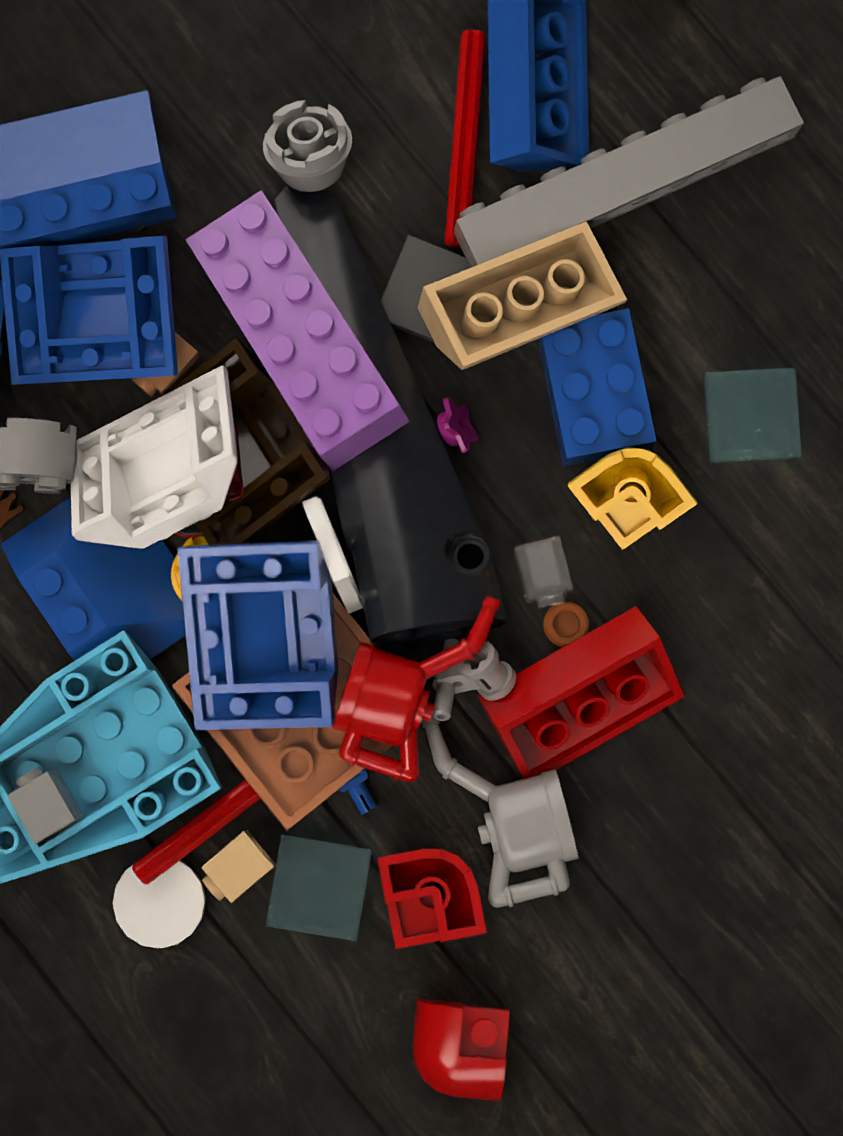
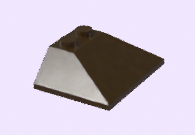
M235 338L169 391L171 392L222 365L228 371L233 423L237 426L244 492L236 500H227L225 498L222 510L212 514L205 520L195 522L208 545L247 544L330 479L328 465L316 451L267 370L238 338ZM241 492L236 495L226 494V497L236 498L241 494Z

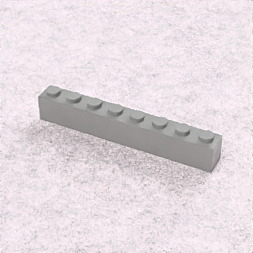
M781 76L768 82L763 77L755 79L740 89L741 94L727 100L724 95L717 96L704 103L700 107L701 111L689 117H686L685 113L674 115L661 124L662 129L648 135L645 131L636 132L625 138L621 142L622 146L607 153L604 148L598 149L581 159L582 164L567 171L564 166L555 168L544 174L540 178L541 182L526 189L524 184L517 185L500 195L501 200L485 207L484 203L481 202L466 208L459 214L461 218L456 220L454 233L470 268L586 221L590 229L794 138L804 122Z

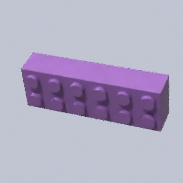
M262 190L185 239L316 451L332 471L410 422Z

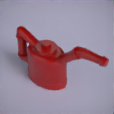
M491 596L485 598L482 602L483 607L467 639H461L460 643L422 662H416L377 649L374 645L360 641L332 729L345 732L339 749V756L343 761L350 763L349 765L353 767L357 765L394 777L393 780L396 781L400 779L406 782H414L418 778L420 767L417 729L421 719L430 722L435 704L427 702L430 691L424 689L426 680L467 659H475L474 656L481 651L485 644L496 610H499V599ZM366 737L390 746H399L400 759L398 760L361 748L362 738Z

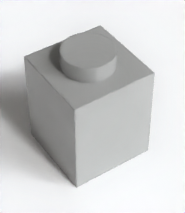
M40 767L18 778L15 782L19 788L7 795L34 844L45 841L84 818L57 770L47 771L43 774Z

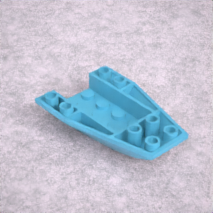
M126 630L118 633L45 679L0 726V884L143 838L222 788L206 747L159 670ZM38 767H40L43 774L47 771L57 770L84 818L45 841L34 844L7 795L19 788L15 781Z

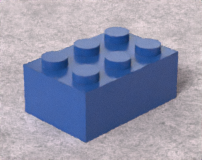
M629 308L594 315L537 339L563 466L599 460L607 454L626 447L650 450L656 443V436Z

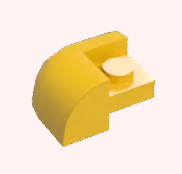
M626 447L607 454L568 482V487L595 521L599 519L622 550L656 526L661 530L697 505L696 499L672 468L657 454L645 449Z

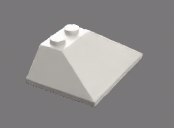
M223 365L76 440L73 481H71L72 535L76 540L143 549L222 510L238 460L228 371Z

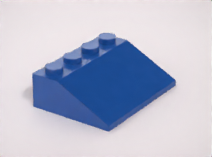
M148 90L0 125V249L70 245L134 230V227L140 225L151 226L178 219Z

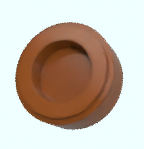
M560 602L553 605L543 619V631L546 638L553 645L561 648L586 635L589 629L587 614L579 605L572 602Z

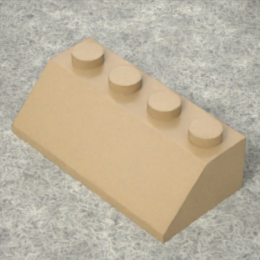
M586 221L424 286L418 310L437 348L461 370H464L625 303L627 298Z

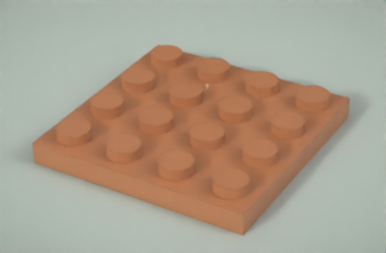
M333 594L338 654L335 719L360 641L370 645L372 643L370 638ZM188 672L175 682L172 688L193 713L190 673ZM332 727L207 730L286 831L365 769L354 765V767L350 766V763L340 758L339 749L345 732L332 729ZM366 737L362 738L360 744L361 748L383 754L392 747Z

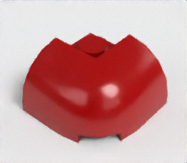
M419 849L377 858L395 949L487 933L477 882L471 868L459 856L443 849Z
M417 998L413 1056L414 1064L423 1081L436 1092L452 1097L501 1101L506 1069L509 1009L463 1005L460 1002Z

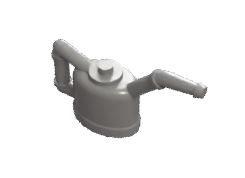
M433 716L430 722L424 720L422 725L426 730L433 761L437 770L443 775L442 778L452 780L489 804L490 812L484 813L486 825L478 826L482 844L491 842L494 852L488 891L489 903L495 908L508 905L510 908L514 907L513 904L552 894L557 896L560 892L566 891L570 886V879L565 862L579 858L556 769L542 772L537 776L496 786L457 763V759H452L438 725L440 722ZM547 865L549 876L511 886L508 885L510 871L520 872Z

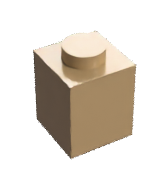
M245 830L201 867L207 874L202 881L219 901L226 897L232 903L277 864L251 833Z

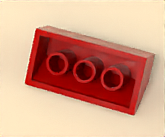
M637 606L517 673L515 685L505 697L489 701L478 695L492 726L523 779L540 775L545 771L558 770L685 697L660 636Z

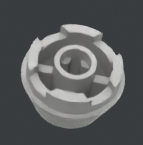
M306 100L287 104L273 114L274 122L267 133H265L263 141V152L267 162L288 186L299 191L314 192L334 184L343 172L352 146V134L342 114L329 104L328 109L307 107Z

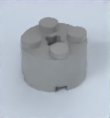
M7 418V427H0V490H16V486H19L20 483L35 484L34 492L62 493V489H66V484H71L74 477L77 427L69 425L65 432H60V422Z

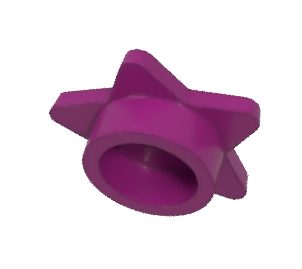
M450 397L443 398L446 411L440 413L437 417L439 432L448 445L452 447L459 445L461 451L466 453L469 451L470 442L479 440L477 432L470 423L468 406L462 405L458 407Z

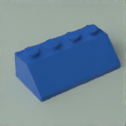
M488 0L490 163L517 171H551L562 166L567 171L581 165V159L589 154L586 0Z

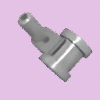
M454 638L446 640L443 651L460 643V641ZM485 641L481 651L474 656L475 659H467L434 676L432 686L436 690L432 716L436 720L446 721L450 719L454 694L477 689L484 699L495 701L505 697L513 689L516 682V673L508 663L499 660L498 652L490 642Z

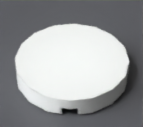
M181 860L147 885L141 883L133 872L132 866L129 867L118 881L113 899L116 921L126 936L142 946L159 949L177 945L190 936L201 922L206 904V896L201 879L191 867Z

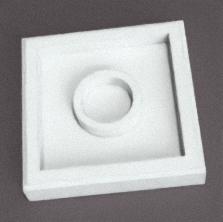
M316 496L303 501L302 504L315 537L320 543L325 562L348 614L362 609L361 595L321 498L318 499Z

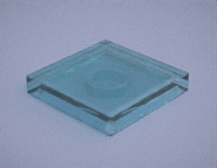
M795 368L706 372L704 374L710 463L799 459L801 457Z
M282 834L266 926L357 941L372 849Z

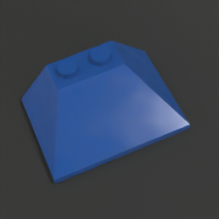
M167 236L121 239V241L0 249L12 385L178 375Z
M69 497L0 544L18 580L74 661L123 630L127 631L150 660L186 636L183 602L176 594L171 581V568L175 558L163 540H159L143 549L78 541L72 535L71 497Z
M319 541L180 546L178 548L195 730L332 727L335 715L338 654L332 579Z

